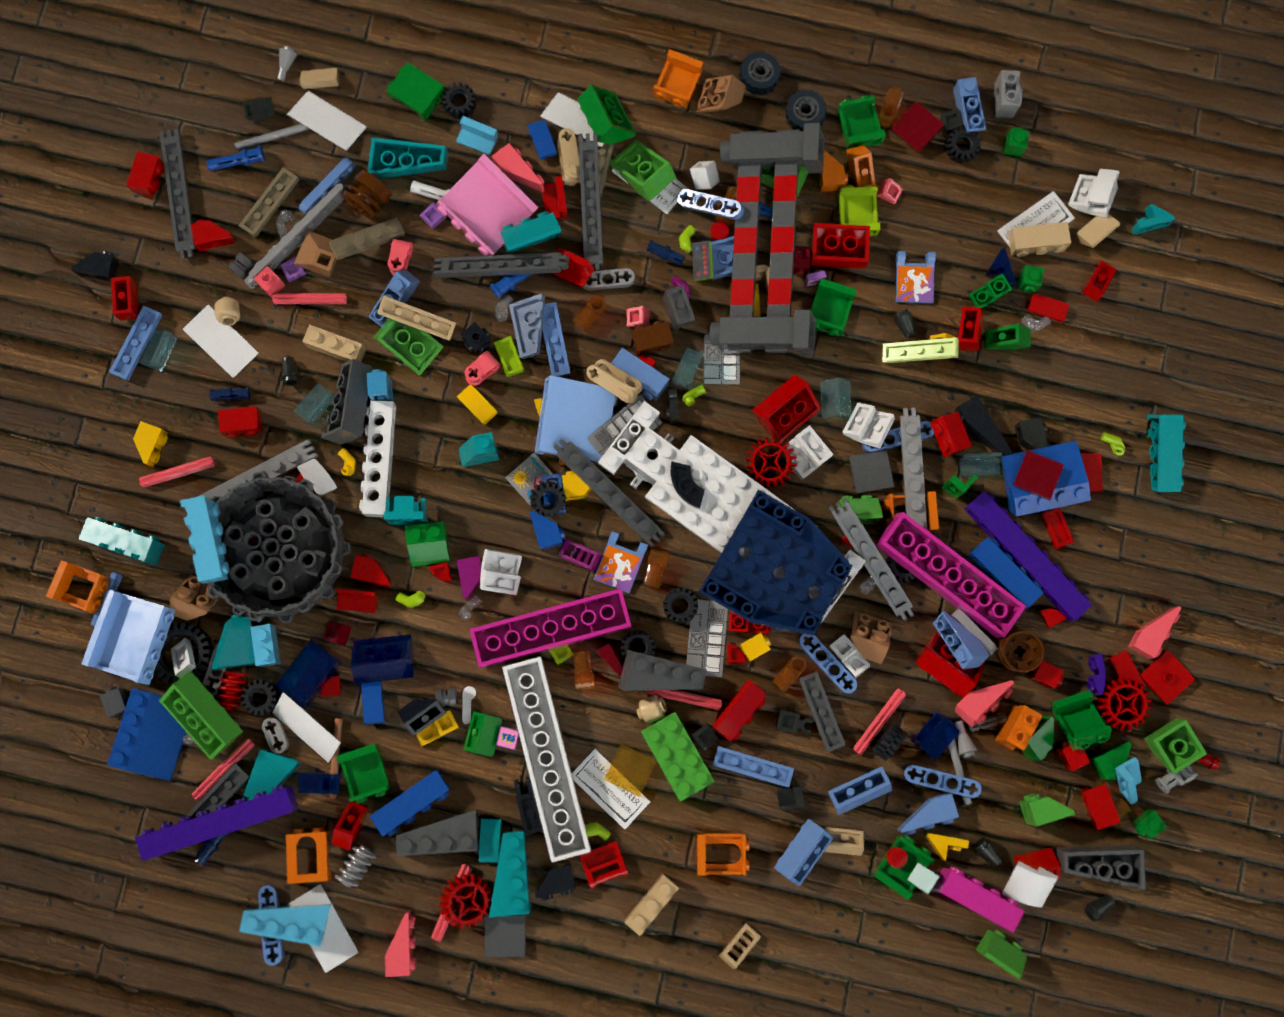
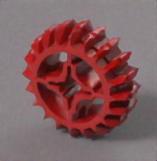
M775 436L772 437V442H769V438L765 437L764 444L760 439L757 440L760 445L759 447L752 444V448L755 449L754 453L748 450L747 453L752 455V458H746L747 462H751V465H747L746 469H753L748 475L753 476L755 474L756 476L753 480L756 482L761 479L759 483L761 486L766 481L767 488L771 487V482L777 488V481L785 485L783 478L786 477V479L791 480L788 473L795 474L791 466L797 467V463H792V460L797 459V456H790L795 450L793 448L787 450L790 445L788 442L782 446V438L776 443ZM767 447L780 448L773 455H768L763 451ZM783 453H785L787 458L785 470L779 465V460ZM758 455H760V457H762L764 461V465L761 467L760 471H758L756 466V460ZM764 456L771 459L774 457V463L778 469L775 466L768 467L769 462ZM772 469L781 474L775 478L763 476Z
M1120 677L1117 678V682L1110 680L1111 686L1105 684L1107 691L1103 692V698H1097V701L1102 702V705L1097 706L1098 709H1103L1100 716L1106 717L1104 722H1111L1112 728L1118 726V730L1123 731L1126 728V730L1130 731L1132 726L1139 728L1138 722L1144 724L1145 720L1143 717H1150L1146 710H1152V707L1147 706V703L1152 702V699L1146 698L1149 692L1143 691L1145 686H1138L1137 680L1131 682L1130 678L1123 680ZM1121 688L1132 690L1130 694L1125 696L1118 694L1116 691ZM1111 698H1112V699L1114 700V702H1115V705H1114V707L1112 708V710H1111V704H1110V703H1111ZM1136 699H1138V709L1134 705ZM1122 700L1127 701V703H1125L1127 704V708L1122 707ZM1124 712L1132 715L1127 720L1117 718L1119 714L1122 715Z
M462 873L461 879L458 876H454V883L448 880L449 887H442L445 894H440L439 898L444 901H441L438 905L440 908H443L440 913L445 915V921H450L451 926L454 927L457 924V927L462 929L465 924V927L470 929L471 923L476 927L478 926L477 920L484 922L485 919L482 916L490 914L486 909L491 908V903L488 902L493 897L489 894L491 888L486 887L488 883L485 880L481 881L482 878L480 876L475 878L474 874L470 873L467 878L466 874ZM470 886L467 887L466 890L463 892H457L459 889L463 887ZM477 889L480 892L479 904L475 902V896L477 895L475 892ZM452 898H455L457 901L455 913L451 909ZM465 898H468L472 904H466L465 902L463 903L461 899L464 900ZM474 910V912H472L471 914L462 916L465 915L467 911Z

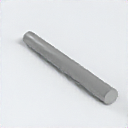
M299 124L236 142L235 147L237 150L306 131L308 127Z
M944 727L956 775L965 777L952 727ZM961 780V792H963V788L968 789V786L964 785L965 780ZM962 796L964 805L972 804L971 798Z

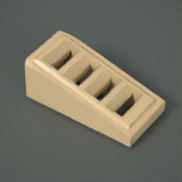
M745 923L720 953L719 957L731 968L736 969L761 936ZM746 932L753 940H748L743 933ZM739 938L748 945L746 948L738 941ZM734 945L742 951L741 955L733 948ZM731 952L737 958L736 961H734L727 953Z

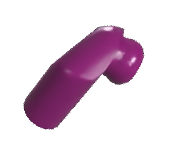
M675 275L670 283L675 287L683 285L689 299V285Z

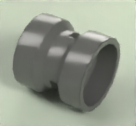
M239 252L236 255V260L227 267L238 277L243 278L246 275L247 269H251L254 263Z
M449 687L448 690H443L442 688L435 690L436 700L442 708L446 705L451 707L458 706L456 687Z

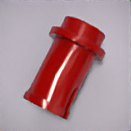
M1207 753L1198 759L1197 762L1207 766L1209 770H1216L1220 764V759L1216 755L1212 756Z

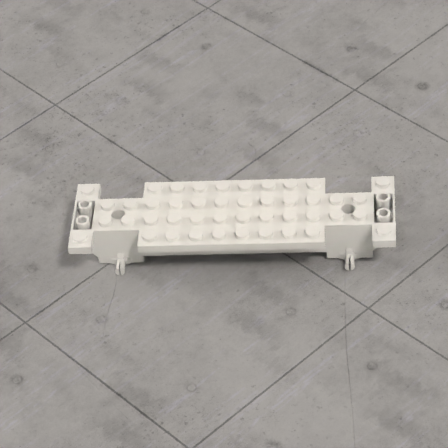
M645 401L598 462L599 465L613 475L624 462L625 466L630 468L636 475L630 486L637 489L642 480L649 482L653 486L645 498L720 553L724 550L758 489L787 505L692 435L679 450L670 444L674 439L671 434L668 433L663 439L652 431L650 426L659 416L660 412ZM655 452L658 457L655 460H650L647 454ZM672 461L691 466L690 474L692 480L697 486L705 489L700 509L690 506L676 493L670 475ZM741 548L739 555L742 558H748L750 551L747 548ZM851 550L844 557L853 568L845 582L840 586L823 616L824 619L866 562ZM777 567L773 571L775 577H784L785 573L782 568ZM811 587L808 590V594L811 598H817L819 591L817 588Z

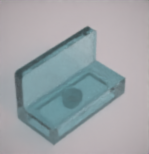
M155 330L141 360V364L162 372L177 338L165 330L164 332Z
M686 348L672 383L689 390L703 360L705 351L701 350L699 353Z
M834 378L821 381L822 418L836 416L845 419L850 418V380Z
M318 383L295 408L294 412L312 426L331 404L334 395Z
M1002 453L964 454L959 458L960 476L972 477L975 474L978 476L1000 475L999 459Z

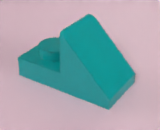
M1149 204L1144 210L1146 217L1137 220V223L1131 229L1134 235L1169 226L1175 220V217L1161 208Z

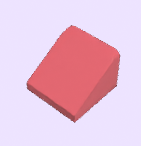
M891 178L883 179L878 187L876 196L896 204L903 188Z
M639 306L627 309L628 328H635L639 325L650 326V310L648 308Z

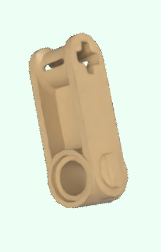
M565 128L559 133L557 148L563 184L574 186L580 183L579 153L574 132L571 129Z
M599 359L595 365H590L587 368V376L590 380L626 403H634L642 390V383L637 378L630 376L607 360Z

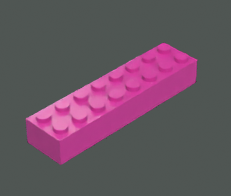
M904 512L894 516L875 543L880 550L956 608L963 611L969 618L996 638H1005L1026 608L1018 599Z
M620 588L469 630L479 668H485L632 627L622 589Z

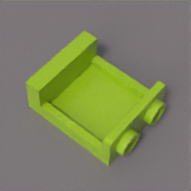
M847 185L841 188L838 194L840 224L870 226V236H877L880 232L876 197L878 187H873L872 185H864L862 187Z

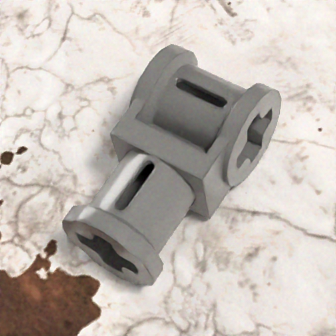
M1189 765L1174 775L1167 769L1168 774L1162 778L1155 779L1158 787L1165 794H1168L1174 786H1182L1195 779L1199 774Z

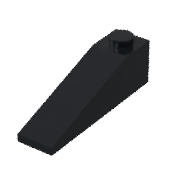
M978 395L959 405L954 410L959 412L964 427L1000 459L1001 456L1013 454Z

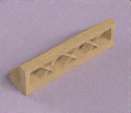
M382 296L377 314L450 341L456 325L455 322L387 296Z

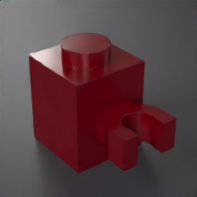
M795 246L794 275L803 276L808 274L811 246Z

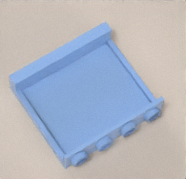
M551 375L547 377L544 385L535 453L557 455L559 452L554 449V446L557 444L563 449L564 447L559 443L563 439L567 444L569 441L572 442L591 462L598 463L602 457L587 438L615 416L613 406L616 405L617 396L599 385Z
M108 589L82 665L97 668L133 680L136 683L149 685L160 658L162 647L167 639V633L173 621L175 609Z

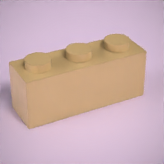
M1068 222L1012 228L1008 233L1011 255H1018V257L1027 256L1029 253L1041 255L1047 253V251L1059 253L1065 251L1071 244Z
M310 324L302 341L307 348L344 362L351 359L361 362L366 352L363 344Z
M663 873L627 916L624 923L641 936L679 889L678 885Z

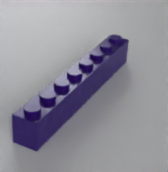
M985 491L980 493L964 510L990 538L999 544V548L1004 553H1008L1013 558V563L1017 567L1020 566L1027 572L1026 576L1031 581L1035 580L1041 586L1040 590L1044 596L1069 622L1076 621L1092 606L1088 596L1083 592L1080 593L1075 588L1076 584L1062 574V569L1048 559V554L1035 545L1036 542L1031 536L1024 534L1020 524L1008 517V512L995 503L996 500L990 493Z
M283 784L272 788L273 792L266 794V791L254 794L253 799L248 800L247 797L235 800V805L229 806L226 803L217 806V811L211 813L207 809L197 813L198 817L191 818V815L180 818V823L173 825L171 821L160 825L161 829L154 831V828L141 831L142 835L135 838L141 860L145 861L294 812L299 807L292 786L285 788Z

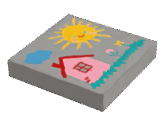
M533 453L505 478L531 507V490L536 488V484L540 485L542 476L552 475L553 473Z

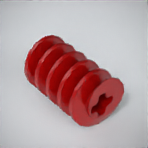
M235 670L223 671L227 678L220 680L225 686H218V689L223 693L216 694V697L220 699L217 702L225 710L237 713L233 707H238L240 704L235 699L242 698L237 692H241L244 689L240 684H246L247 681L242 677L249 676V674Z

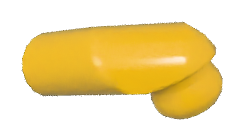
M343 448L338 452V455L344 460L341 472L344 476H351L355 472L356 459Z

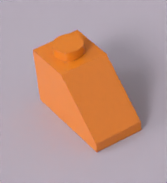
M864 145L846 150L848 166L856 187L864 185L875 187L871 152Z
M824 150L823 173H819L821 192L840 191L845 184H848V174L844 173V166Z

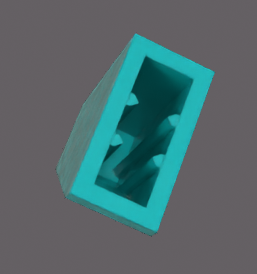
M492 432L472 436L459 448L462 467L500 460L497 443Z
M233 615L231 619L225 622L212 664V670L255 664L250 629L252 625L249 617Z
M260 749L243 796L249 797L248 800L254 798L256 793L266 791V794L273 792L272 788L282 785L296 771L302 761Z

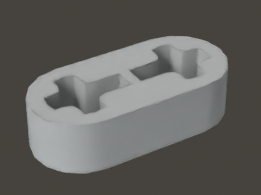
M267 718L264 720L262 730L270 750L277 754L287 751L289 741L280 720L277 718ZM270 721L271 723H276V726L274 727V731L276 734H274L272 730H268L267 728L268 726H270ZM275 737H277L279 741H283L284 743L281 746V750L279 748H275V745L277 744V740Z

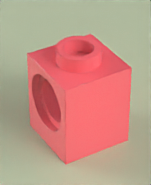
M268 266L254 278L256 283L271 298L274 293H278L285 287L281 279Z

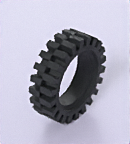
M173 623L169 627L167 639L164 642L160 658L154 670V673H158L157 676L171 683H175L180 679L175 675L174 670L167 665L165 649L172 639L183 635L192 638L198 646V658L195 662L196 667L191 671L192 674L199 679L202 678V674H206L214 646H211V638H208V634L202 631L201 628L187 623Z

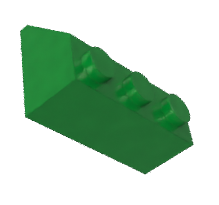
M591 84L577 99L581 106V111L588 120V125L594 133H597L598 142L612 145L637 135L615 92Z

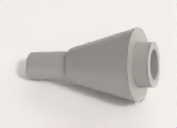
M288 46L279 48L280 70L277 80L284 82L286 73L297 56V53L294 52L295 49Z
M963 721L955 722L959 734V756L963 755L964 758L975 756V752L978 749L968 733H966Z

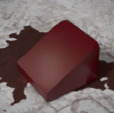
M328 621L323 639L345 646L351 632V627Z

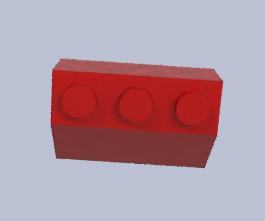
M814 223L811 239L810 266L866 269L869 263L870 226Z
M794 374L752 411L771 437H776V442L778 443L780 438L784 441L822 408L808 383Z
M938 631L934 633L915 663L922 670L932 675L938 682L943 683L953 693L962 698L977 685L986 665L983 662L980 667L962 669Z
M747 680L711 727L729 742L732 739L736 741L742 734L740 730L744 724L748 725L755 717L752 714L755 709L758 708L760 710L766 703L764 699L766 694L753 681Z

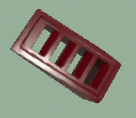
M611 644L596 651L597 654L621 677L623 666Z

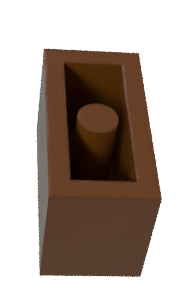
M656 321L653 325L646 327L645 325H639L631 330L637 356L673 348L674 342L668 321Z

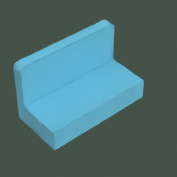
M463 116L460 121L462 129L456 140L457 143L490 156L498 139L497 129Z
M1134 757L1115 768L1119 791L1130 804L1138 801L1136 785L1142 782L1139 761Z

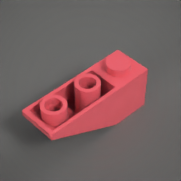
M508 143L492 155L493 163L510 180L542 193L544 192V180L539 174L535 175L531 164L521 158L522 154L516 147L513 148Z
M1173 607L1138 629L1128 648L1147 659L1158 657L1162 652L1163 647L1161 646L1164 640H1167L1171 635L1172 631L1170 628L1180 618L1179 611L1182 607Z
M1011 680L969 692L956 705L954 712L971 727L976 723L980 725L987 718L986 714L990 710L993 712L1000 705L999 701L1003 697L1007 699L1014 691L1012 689L1014 681Z
M412 911L405 913L385 955L386 977L410 976L413 970H416V957H413L412 951L416 946L415 936H412V928H415V916H412Z

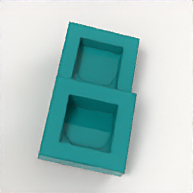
M481 819L479 863H498L502 823L500 819Z

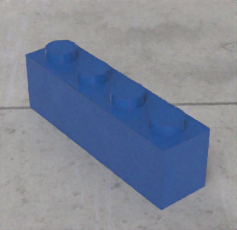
M985 538L968 554L991 580L1026 606L1024 610L1028 609L1043 594L1040 590L1041 586L1035 580L1031 581L1026 576L1027 572L1022 567H1017L1012 562L1013 558L1008 553H1003L999 549V544L994 539Z
M435 770L369 817L382 837L387 834L390 837L399 831L398 826L403 823L408 825L416 819L414 815L420 811L425 813L433 807L431 803L437 799L441 802L449 796L447 792L451 788L440 771Z

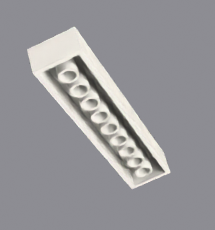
M542 657L504 666L502 668L551 862L591 852Z

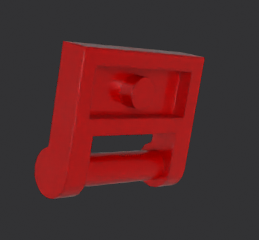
M617 841L579 855L591 889L614 878L629 875ZM618 863V869L593 877L592 872Z

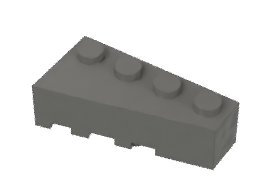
M355 359L342 364L336 388L339 390L332 398L331 404L334 405L331 415L327 416L326 423L329 425L327 432L322 433V439L342 445L362 437L364 418L367 413L366 404L369 398L367 373H371L372 366Z
M627 650L618 688L623 691L703 689L707 670Z
M478 809L396 835L397 856L478 851Z
M1137 845L1057 847V860L1061 866L1060 869L1065 873L1146 890L1144 849Z

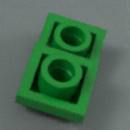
M1002 273L988 281L986 285L970 293L969 297L975 307H982L983 309L1010 292L1012 288Z

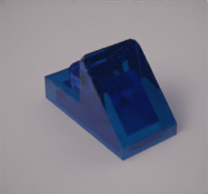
M1002 248L985 276L999 273V276L1003 273L1012 288L1016 282L1006 248Z
M299 772L297 793L339 794L340 774Z

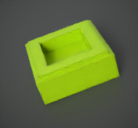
M568 645L549 650L557 665L574 655Z

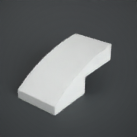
M1099 170L1089 199L1091 204L1109 206L1112 192L1116 188L1119 171Z
M315 458L297 466L303 478L314 484L313 488L319 497L337 488L332 478Z
M845 634L829 646L855 679L870 667L867 660L861 656L856 646Z

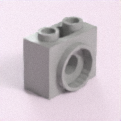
M1001 70L994 83V118H1013L1020 108L1023 95L1020 71Z

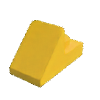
M925 833V837L943 861H946L948 845H950L949 849L961 851L962 848L968 849V840Z

